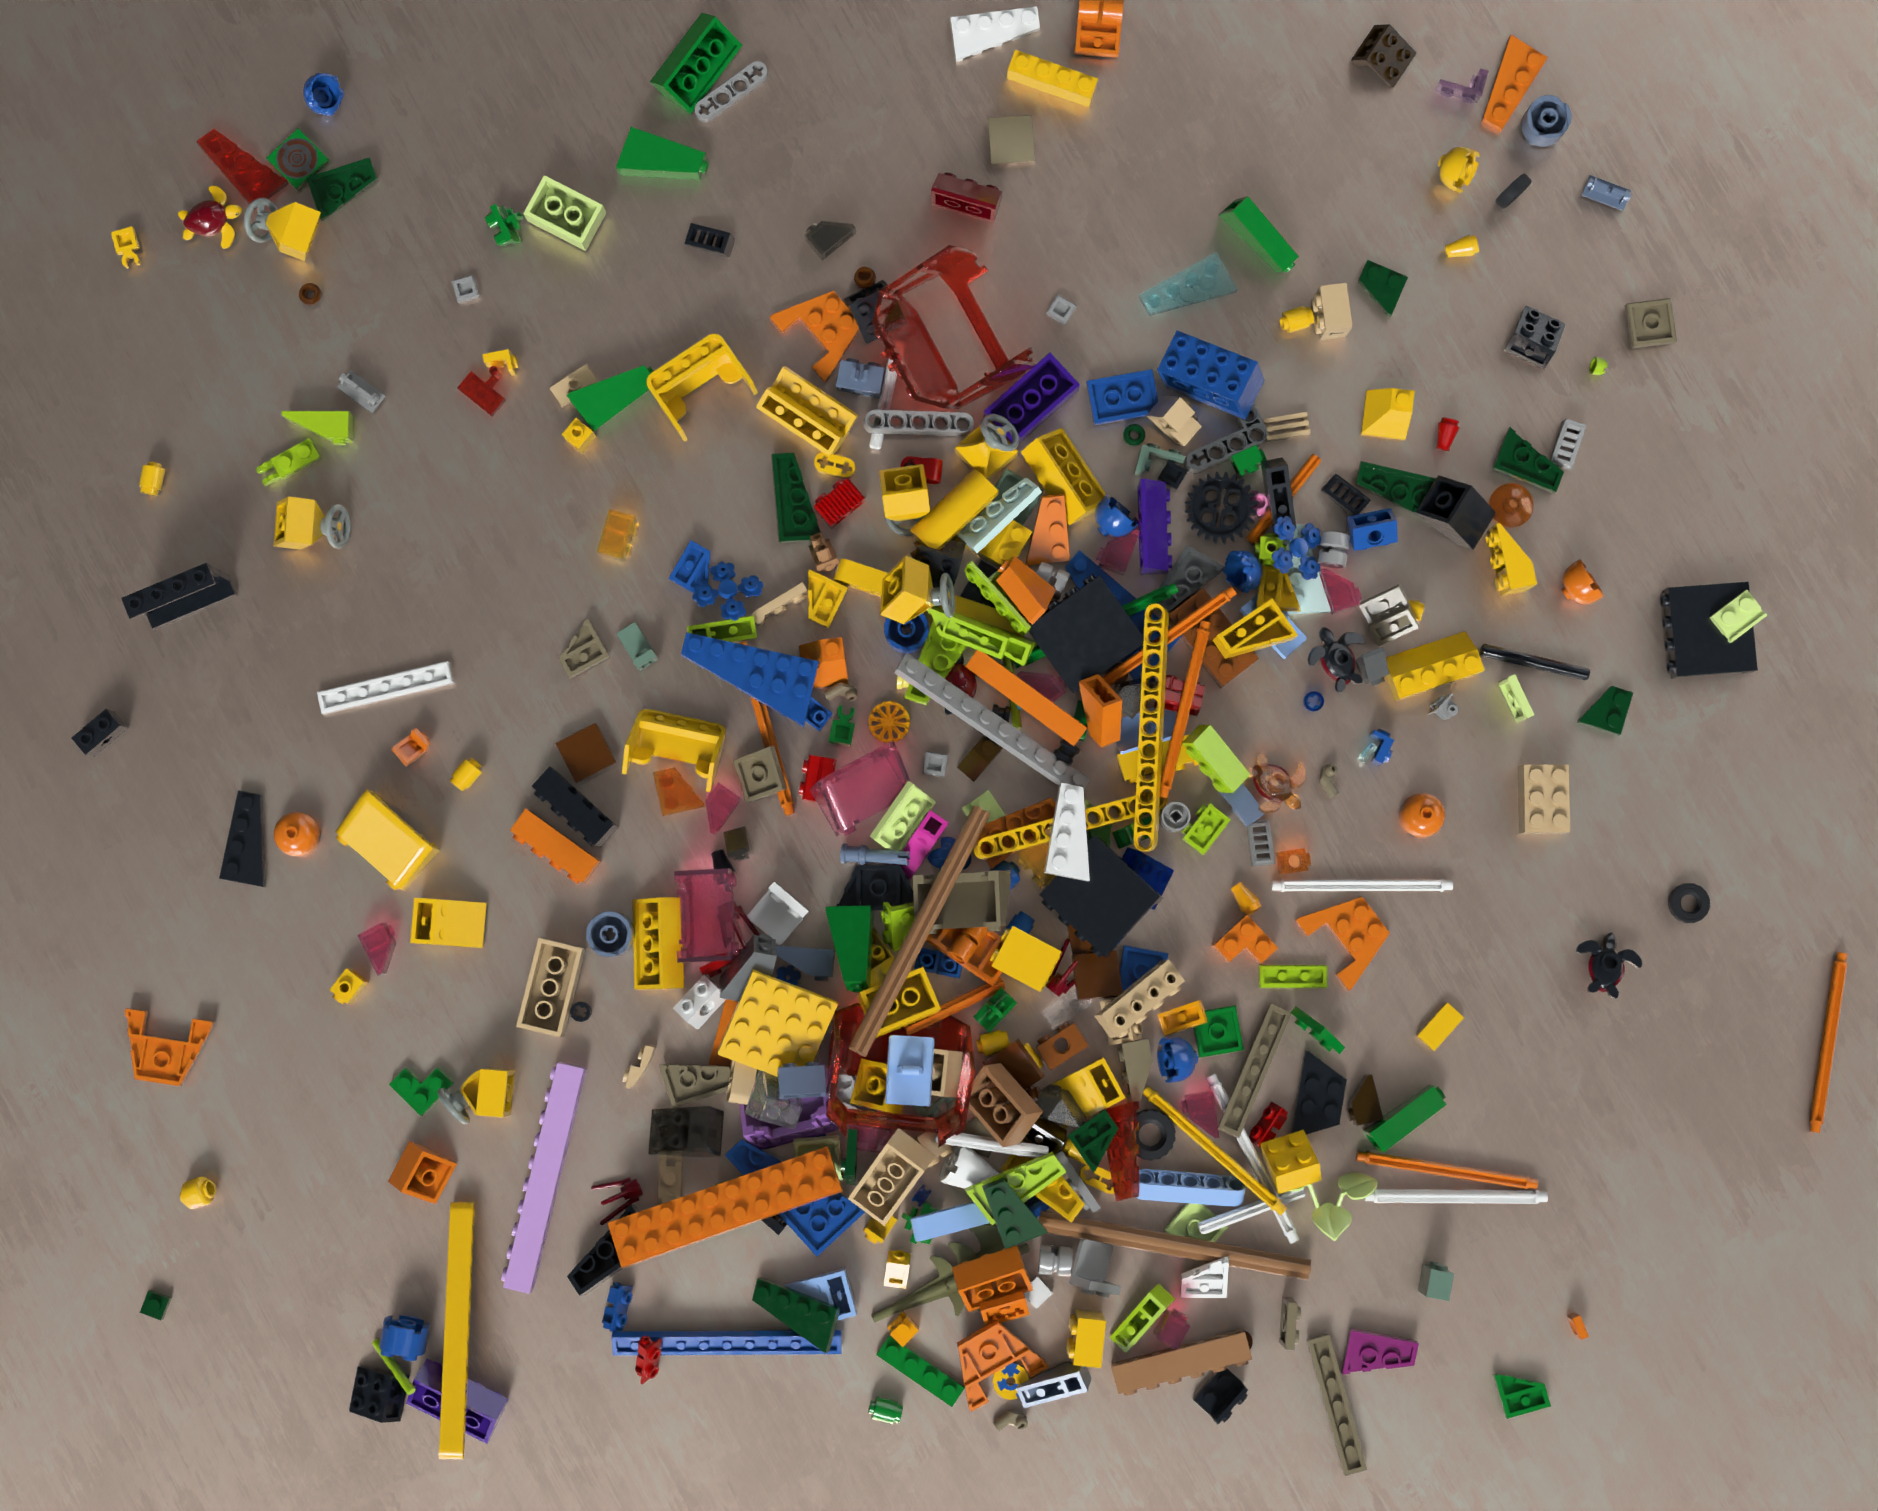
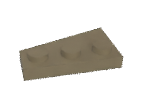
M659 1065L673 1108L726 1092L728 1089L731 1068L729 1065Z

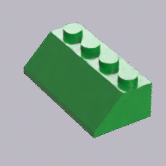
M701 13L650 80V83L663 96L688 114H691L696 104L703 99L743 45L715 16Z

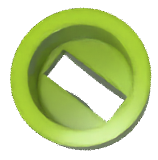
M1593 357L1589 366L1590 374H1605L1607 371L1604 368H1608L1607 361L1600 357Z

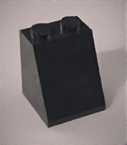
M1440 475L1437 476L1415 512L1454 543L1474 550L1496 514L1495 510L1472 485Z

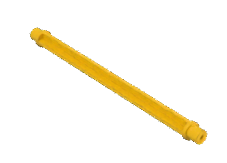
M1150 1086L1146 1087L1143 1095L1148 1098L1149 1102L1168 1116L1178 1127L1264 1201L1272 1211L1275 1210L1281 1216L1287 1210V1207L1281 1203V1199H1278L1261 1185L1251 1174L1158 1094L1157 1090L1154 1091Z

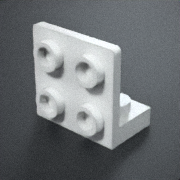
M773 882L768 888V892L750 911L747 918L763 932L771 936L772 939H776L777 944L782 945L810 911L776 882Z

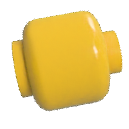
M204 1176L187 1180L181 1187L180 1200L190 1209L209 1205L216 1194V1187L211 1180Z

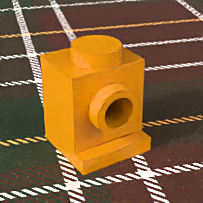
M904 1311L887 1327L890 1330V1335L902 1347L919 1331V1326Z

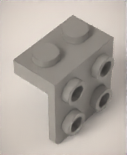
M1081 1239L1069 1283L1081 1287V1292L1094 1295V1291H1096V1295L1109 1298L1110 1294L1119 1295L1121 1286L1105 1281L1113 1246L1093 1240Z

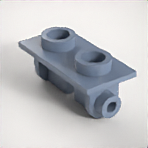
M1589 175L1582 196L1624 211L1625 205L1630 200L1632 194L1629 189Z

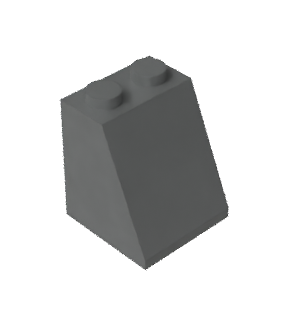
M765 934L753 935L746 943V948H742L721 974L719 979L720 998L739 1001L752 969L769 976L773 975L777 958L776 939H772L771 936Z

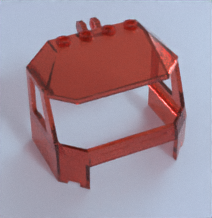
M948 245L879 291L872 323L875 327V335L880 341H883L886 347L881 356L883 359L893 360L888 365L889 371H896L899 378L904 380L907 385L906 391L908 395L915 401L941 408L960 409L1035 367L1034 359L1029 356L1033 353L1032 347H1029L1014 358L1008 359L968 286L970 283L989 272L985 265L982 267L976 262L978 258L972 250ZM920 272L927 273L900 289L894 290ZM937 276H940L955 293L996 369L993 372H985L984 378L960 392L954 377L919 313L903 296V294ZM981 386H987V387H985V388H983V389L977 391L976 393H974V394L968 396L967 398L961 400L962 398H964L965 396L969 395V394L972 393L973 391L977 390V389L980 388Z
M855 1003L834 1012L828 1051L826 1116L839 1127L840 1132L845 1138L847 1135V1124L899 1128L937 1133L939 1148L946 1143L948 1138L954 1134L958 1135L965 1130L975 1075L972 1037L969 1025L950 1015L911 1035H907L903 1027L875 1038L866 1057L848 1048L865 1016L861 1004ZM890 1035L933 1037L934 1049L963 1052L955 1106L937 1118L848 1109L836 1096L840 1067L848 1076H857L861 1059L887 1064Z

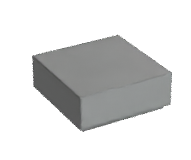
M473 275L452 281L458 303L480 298Z
M1057 295L1046 315L1065 326L1077 305Z
M926 751L922 774L945 777L948 755Z

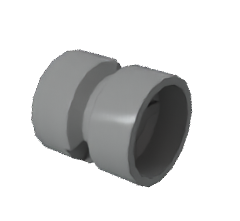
M1333 531L1322 532L1320 546L1323 549L1319 551L1317 563L1329 568H1346L1348 555L1345 553V550L1349 549L1350 535Z
M1042 561L1037 574L1048 583L1051 577L1057 579L1054 585L1056 590L1052 598L1060 600L1071 574L1061 569L1055 571L1052 565Z
M1181 802L1167 804L1159 814V823L1162 828L1169 832H1178L1186 828L1191 819L1188 807Z
M1041 1244L1038 1274L1052 1275L1053 1272H1056L1058 1276L1071 1277L1073 1247L1059 1246L1058 1249H1055L1053 1245Z

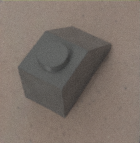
M1383 647L1363 654L1355 660L1365 685L1371 683L1372 686L1385 682L1384 677L1389 675Z

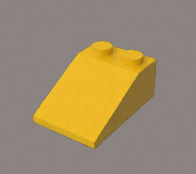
M1012 520L978 553L967 545L965 548L999 568L1005 560L1009 562L1014 556L1019 558L1032 536V531ZM954 536V537L952 538V540H953L954 542H956V543H957V541L962 542V541H961L959 538H957L956 536Z

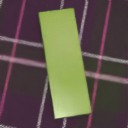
M1258 965L1259 988H1327V965Z

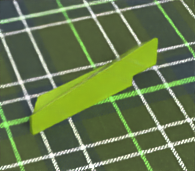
M933 606L927 610L932 615L936 624V630L940 636L999 659H1003L1005 655L1020 665L1025 666L1036 644V641L958 613H954L953 617L948 618L943 608Z

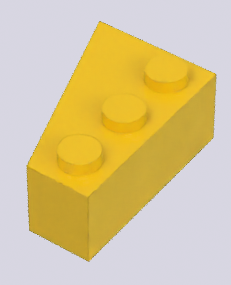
M1272 598L1218 634L1212 641L1224 658L1227 659L1292 641L1298 634Z

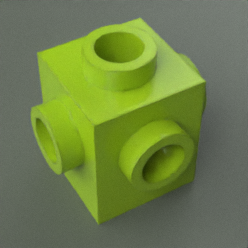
M1266 533L1265 536L1260 537L1259 542H1255L1254 556H1258V560L1260 563H1263V566H1274L1273 552H1270L1267 546H1275V551H1278L1281 547L1287 551V544H1283V540H1280L1278 534Z

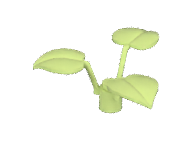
M1358 1172L1342 1175L1338 1180V1187L1343 1191L1339 1195L1336 1206L1332 1203H1324L1320 1206L1312 1184L1306 1185L1310 1190L1316 1207L1312 1213L1313 1222L1325 1235L1336 1241L1352 1221L1350 1212L1340 1207L1343 1197L1347 1194L1353 1200L1366 1198L1375 1191L1378 1181L1371 1176ZM1305 1186L1290 1190V1192L1300 1191Z

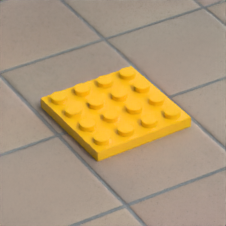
M752 969L717 1050V1054L778 1077V1068H781L782 1064L795 1063L796 1067L805 1066V1063L814 1061L838 1002Z

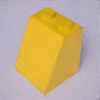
M1012 926L1011 930L1007 928L1001 938V941L1004 942L1001 949L996 948L990 959L993 962L992 967L1042 993L1062 955V951Z

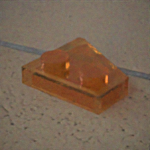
M675 767L652 773L662 817L705 807L704 802L695 794L691 786L682 778V775Z

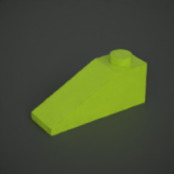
M282 411V416L285 419L333 442V445L343 446L346 445V442H353L354 416L349 411Z
M754 616L742 617L736 621L730 619L687 626L688 633L733 643L757 638Z
M1158 1283L1109 1338L1127 1353L1175 1301V1298Z

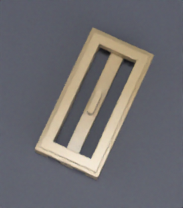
M1307 412L1263 419L1267 429L1266 442L1310 435L1311 431L1309 429ZM1302 419L1301 422L1268 427V424ZM1304 426V430L1271 436L1269 433Z

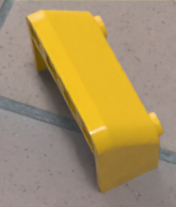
M718 334L706 336L652 372L647 378L649 390L684 442L688 439L677 422L685 416L687 411L686 405L681 398L717 374L728 384H733L743 379L754 396L758 394L754 382L725 340Z
M643 709L639 711L625 743L622 774H627L631 762L645 764L650 762L654 755L696 764V773L702 778H708L706 792H711L719 768L726 728L714 722L652 709Z

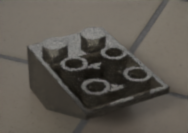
M711 1106L652 1109L648 1154L720 1157L724 1111Z

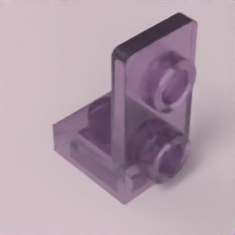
M1480 68L1477 75H1472L1469 87L1440 79L1435 90L1446 97L1455 96L1461 98L1466 103H1477L1482 96L1489 71Z

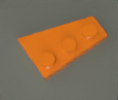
M1064 494L1041 496L1025 565L1041 564L1042 561L1045 563L1070 561Z

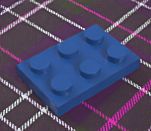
M1152 369L1088 380L1086 382L1094 426L1146 417L1158 402Z

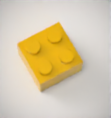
M1304 1130L1260 1143L1263 1162L1278 1194L1322 1180L1320 1163Z

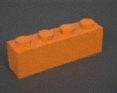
M525 808L510 829L514 833L512 838L522 845L525 842L531 845V851L540 858L545 855L551 860L549 864L558 871L563 868L569 873L567 877L576 884L580 881L586 884L601 863L600 860L529 809Z

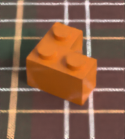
M1248 915L1241 917L1211 945L1226 962H1230L1245 948L1258 963H1263L1278 949Z

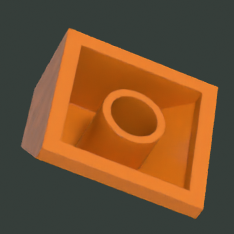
M842 637L822 639L799 645L801 658L819 661L813 689L831 687L839 682L849 684Z

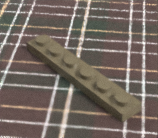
M1273 1004L1269 1005L1217 1129L1236 1138L1240 1137L1291 1016L1289 1011Z
M1324 1334L1306 1339L1343 1474L1347 1476L1365 1471L1367 1467L1330 1335Z

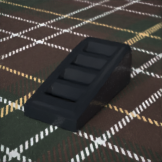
M691 223L684 244L729 258L735 237L729 232ZM697 231H700L698 241L694 242L697 235ZM706 234H709L706 244H703ZM716 236L717 240L715 246H712L714 238Z
M1336 473L1321 489L1324 494L1350 516L1360 514L1371 501L1365 494ZM1336 482L1340 484L1334 492L1330 491ZM1345 488L1347 491L1341 498L1338 497L1337 494ZM1351 493L1353 498L1346 503L1344 500ZM1358 499L1360 503L1354 509L1352 504Z

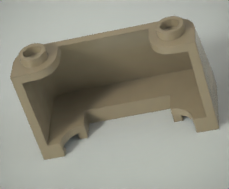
M1011 871L960 873L929 934H937V929L987 927V931H1001V926H1006ZM938 874L913 875L914 919Z

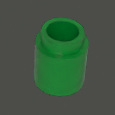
M877 1396L875 1400L870 1401L868 1413L872 1414L871 1419L889 1424H899L903 1405L898 1404V1401Z

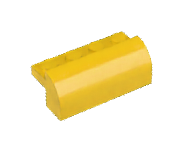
M786 366L782 367L775 382L765 390L756 406L757 409L828 456L833 455L841 447L859 416Z
M973 469L929 513L923 516L909 532L920 545L941 550L998 496V490L979 471Z

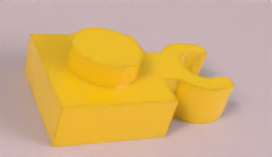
M131 226L111 232L116 253L123 255L121 259L123 266L128 269V261L134 258L138 266L141 265L140 258L134 252L140 250L135 228Z

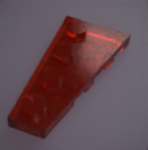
M215 129L196 141L197 145L248 204L257 198L269 199L289 184L288 180L274 173L271 168L257 161L254 156L240 149L237 144Z
M1139 1101L1106 1109L1118 1126V1130L1106 1151L1116 1201L1139 1197V1166L1137 1165V1154H1139V1144H1137V1131H1139L1137 1110L1139 1109Z

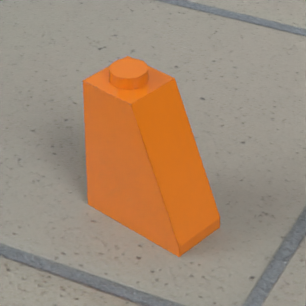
M1014 556L1009 562L1005 560L998 568L1000 573L996 581L1025 618L1033 625L1047 610L1056 589Z
M1099 674L1079 681L1089 735L1101 748L1120 741L1122 699Z

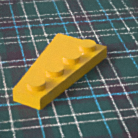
M1010 1155L1000 1170L1005 1172L1035 1158ZM1060 1176L1035 1194L1037 1198L1071 1223L1085 1205L1063 1176Z

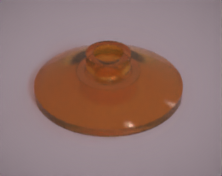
M1508 483L1501 485L1492 493L1489 500V505L1496 512L1493 519L1505 527L1513 528L1523 525L1529 520L1534 509L1531 494L1519 484ZM1511 500L1517 503L1515 508L1510 506L1509 502Z

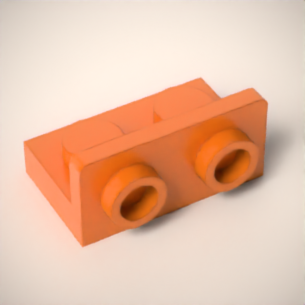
M1023 1291L979 1304L985 1326L995 1320L1003 1323L1030 1315Z

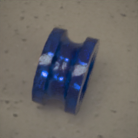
M1312 691L1305 695L1303 703L1307 710L1312 712L1318 711L1324 705V698L1319 692ZM1316 695L1319 698L1317 701L1320 700L1319 706L1314 705L1312 708L1308 705L1310 704L1308 698H1313Z
M923 1184L911 1201L918 1202V1206L921 1207L932 1190H926Z

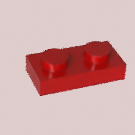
M742 949L700 967L702 976L708 975L709 978L721 974V969L730 965Z

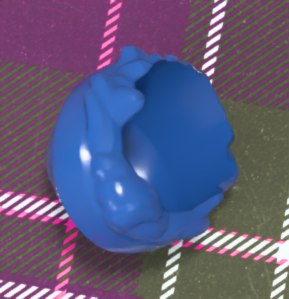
M317 73L305 82L303 95L307 106L313 112L333 116L341 104L344 91L340 88L337 76L328 73Z
M1231 551L1226 558L1225 570L1223 571L1227 577L1226 581L1244 593L1256 589L1263 572L1260 561L1249 551Z

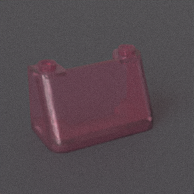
M891 741L822 778L810 791L835 835L844 834V836H848L857 830L855 826L860 822L891 806L907 781H910V778L894 741Z
M728 868L674 871L675 883L679 882V888H681L677 890V894H680L682 940H679V944H683L681 951H677V963L734 960L735 956L739 955V943L735 942L733 887H736L737 884L736 874L732 873L731 869Z

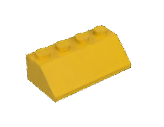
M1063 428L1036 438L1021 451L1026 463L1031 467L1049 495L1064 494L1066 520L1069 526L1095 512L1097 505L1106 493Z
M1466 631L1386 657L1389 675L1386 677L1395 701L1485 671L1478 650Z
M682 897L632 899L633 927L635 931L633 942L634 990L684 988Z

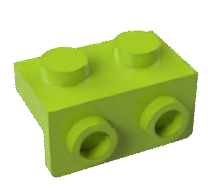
M1211 802L1207 806L1203 804L1195 814L1198 816L1193 824L1189 822L1182 831L1185 834L1182 840L1201 855L1206 853L1231 820L1215 808Z
M889 902L883 903L884 911H881V918L885 924V931L882 932L884 943L888 944L893 951L900 949L915 920L914 902L893 907Z

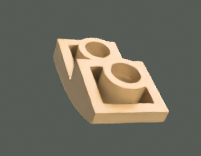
M645 1045L644 1049H640L637 1060L641 1062L640 1066L633 1064L630 1066V1069L626 1068L623 1077V1082H626L625 1088H632L642 1078L652 1061L656 1046Z

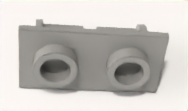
M352 370L348 374L342 373L339 377L341 383L337 388L372 414L386 397Z
M1451 693L1447 696L1443 694L1441 697H1438L1430 705L1432 710L1428 714L1435 713L1443 720L1455 716L1458 713V706L1450 699L1453 694Z

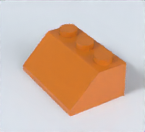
M1017 1245L1007 1249L1003 1248L1001 1251L992 1254L982 1255L980 1258L969 1262H961L957 1266L952 1267L958 1292L968 1312L980 1309L979 1304L988 1300L1004 1297L1011 1293L1021 1291L1026 1293L1033 1290Z

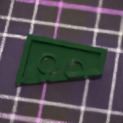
M370 157L306 178L317 211L321 212V221H324L378 180Z

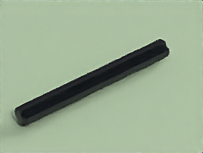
M1483 644L1480 648V655L1483 657L1581 680H1588L1590 676V669L1488 644Z

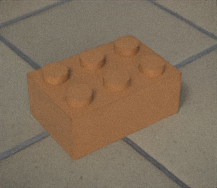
M1001 1063L984 1065L961 1097V1100L1002 1147L1020 1144L1043 1112Z

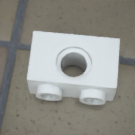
M703 975L673 1009L687 1023L699 1029L726 999L720 998L719 986Z

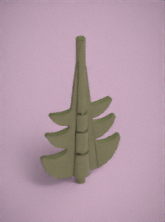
M990 1224L969 1228L979 1240L981 1250L978 1253H975L966 1244L959 1242L948 1243V1246L956 1254L958 1264L978 1259L982 1255L992 1254L1005 1248L997 1226ZM1027 1243L1018 1247L1021 1255L1030 1252ZM931 1255L930 1260L936 1266L939 1276L893 1305L871 1314L873 1321L876 1323L895 1313L947 1296L953 1303L955 1315L959 1316L964 1302L957 1289L952 1271L953 1266L946 1259Z

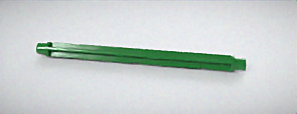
M1175 583L1168 586L1164 585L1122 605V607L1130 617L1145 610L1151 604H1157L1170 598L1171 595L1179 591ZM1039 646L1033 648L1025 666L1046 657ZM1012 660L1016 669L1023 666Z

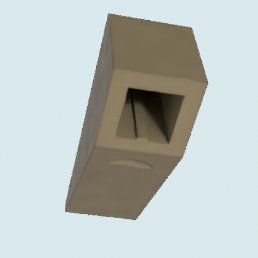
M1147 1038L1121 1043V1048L1117 1049L1119 1062H1124L1125 1070L1121 1071L1123 1084H1128L1129 1093L1125 1094L1127 1107H1132L1133 1111L1138 1110L1153 1062L1149 1039Z

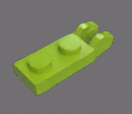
M308 438L271 458V461L258 466L256 471L258 474H262L272 468L276 469L277 473L267 476L262 481L264 486H268L280 479L284 480L319 461L321 457L312 440Z

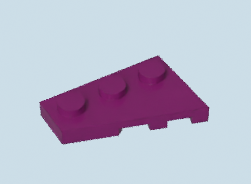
M1350 1328L1341 1373L1344 1375L1356 1371L1368 1372L1372 1369L1414 1366L1419 1343L1415 1340Z

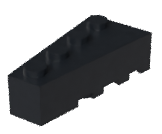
M630 1204L619 1219L640 1211L635 1204ZM610 1230L598 1240L592 1250L584 1256L567 1276L579 1296L587 1295L623 1269L621 1268Z

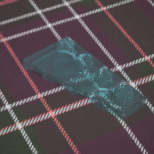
M1215 252L1139 295V299L1149 316L1233 294L1238 289Z

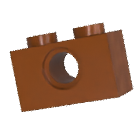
M1067 1021L1056 1028L1058 1032L1050 1037L1049 1034H1046L1037 1040L1039 1045L1036 1046V1049L1050 1070H1053L1089 1046L1074 1022L1069 1024ZM1058 1038H1064L1067 1041V1047L1063 1051L1056 1050L1054 1046Z

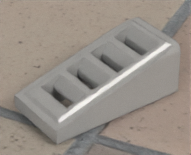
M1569 419L1561 422L1550 459L1555 465L1567 470L1572 469L1585 432V424ZM1569 429V430L1576 431L1577 434L1568 432V431H1566V430ZM1564 437L1573 439L1574 443L1565 441L1563 439ZM1564 446L1572 450L1571 452L1560 449V447ZM1558 454L1569 457V460L1566 461L1557 458Z
M1269 819L1257 820L1247 827L1251 866L1275 864ZM1265 826V831L1253 832V827ZM1266 835V840L1254 841V836ZM1267 844V849H1255V845ZM1268 853L1267 858H1257L1256 854Z

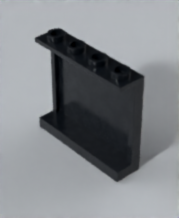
M204 563L124 596L121 599L129 619L144 614L147 616L152 629L156 630L235 597L237 593L228 574L208 563Z
M1094 574L1082 581L1084 585L1078 590L1075 587L1064 594L1066 598L1058 603L1055 600L1049 604L1048 611L1033 625L1028 621L1031 626L1028 632L1072 693L1080 689L1079 681L1102 674L1143 645L1144 635L1136 627L1100 574L1096 577Z
M1749 582L1669 587L1662 591L1660 595V605L1664 607L1662 626L1663 629H1666L1667 636L1664 640V647L1669 656L1666 668L1671 679L1741 672L1745 674L1758 671L1753 627L1732 643H1729L1725 635H1722L1709 618L1743 591L1748 590L1750 592Z
M1094 835L1087 842L1090 881L1087 882L1057 875L1039 895L1044 899L1042 904L1050 911L1056 910L1060 914L1058 919L1067 927L1071 925L1076 930L1074 934L1081 941L1087 940L1092 945L1090 949L1099 958L1102 955L1109 958L1111 956L1110 952L1155 904L1158 905L1162 901L1163 897L1104 841Z

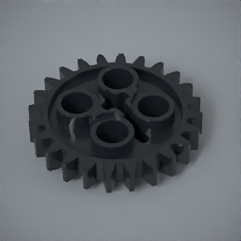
M1216 472L1213 479L1207 474L1208 481L1205 482L1200 478L1199 482L1201 485L1199 487L1192 485L1195 493H1187L1192 499L1191 501H1185V505L1189 506L1190 509L1184 512L1187 515H1191L1187 522H1194L1191 530L1199 529L1197 536L1201 537L1205 534L1206 542L1211 537L1214 544H1217L1219 539H1222L1223 544H1226L1229 537L1232 542H1235L1234 535L1237 534L1242 538L1243 534L1241 531L1243 529L1248 532L1250 531L1247 523H1255L1250 517L1251 515H1257V511L1252 509V507L1257 506V502L1251 501L1255 494H1248L1251 486L1243 487L1245 480L1241 479L1237 482L1236 474L1231 479L1228 472H1225L1223 477H1220L1219 473ZM1222 489H1226L1223 499L1226 509H1222L1220 527H1216L1219 516L1216 507H1220ZM1209 491H1216L1218 493L1215 500L1209 501L1206 499ZM1231 494H1238L1240 496L1237 503L1231 504L1228 502ZM1207 512L1214 514L1213 520L1209 523L1202 521L1203 515ZM1229 515L1236 517V522L1231 526L1224 524L1225 518Z

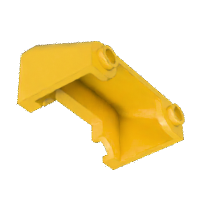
M366 789L335 831L338 834L336 839L344 846L349 844L388 879L386 883L395 891L398 888L405 891L439 853L440 849L435 844L424 839L423 835L415 831L389 808L387 803L381 801L382 798L375 791Z

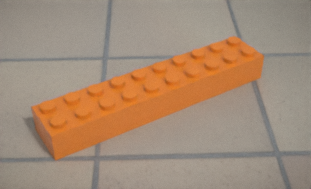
M827 1146L608 1222V1226L621 1268H626L843 1192Z

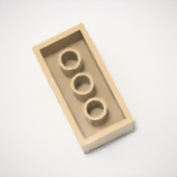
M538 938L516 1027L556 1037L565 1036L586 948Z
M898 1128L848 1199L885 1226L936 1155Z

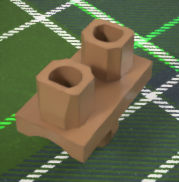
M822 532L810 536L812 545L808 547L817 570L822 572L832 571L839 562L830 539H825Z

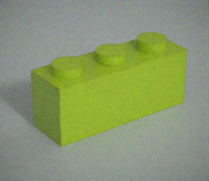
M1198 725L1182 742L1188 756L1197 761L1201 772L1210 777L1214 788L1221 793H1234L1251 775L1211 725Z

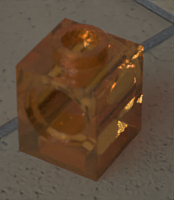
M1305 848L1275 853L1279 875L1308 871V866H1311L1309 852L1306 853ZM1291 855L1297 856L1300 860L1296 868L1289 864V857Z

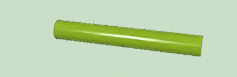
M380 1338L375 1339L372 1345L405 1392L408 1395L413 1394L416 1389L393 1357L380 1354Z

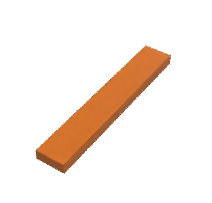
M976 650L966 664V668L1071 745L1075 746L1087 730L1085 725L988 654Z

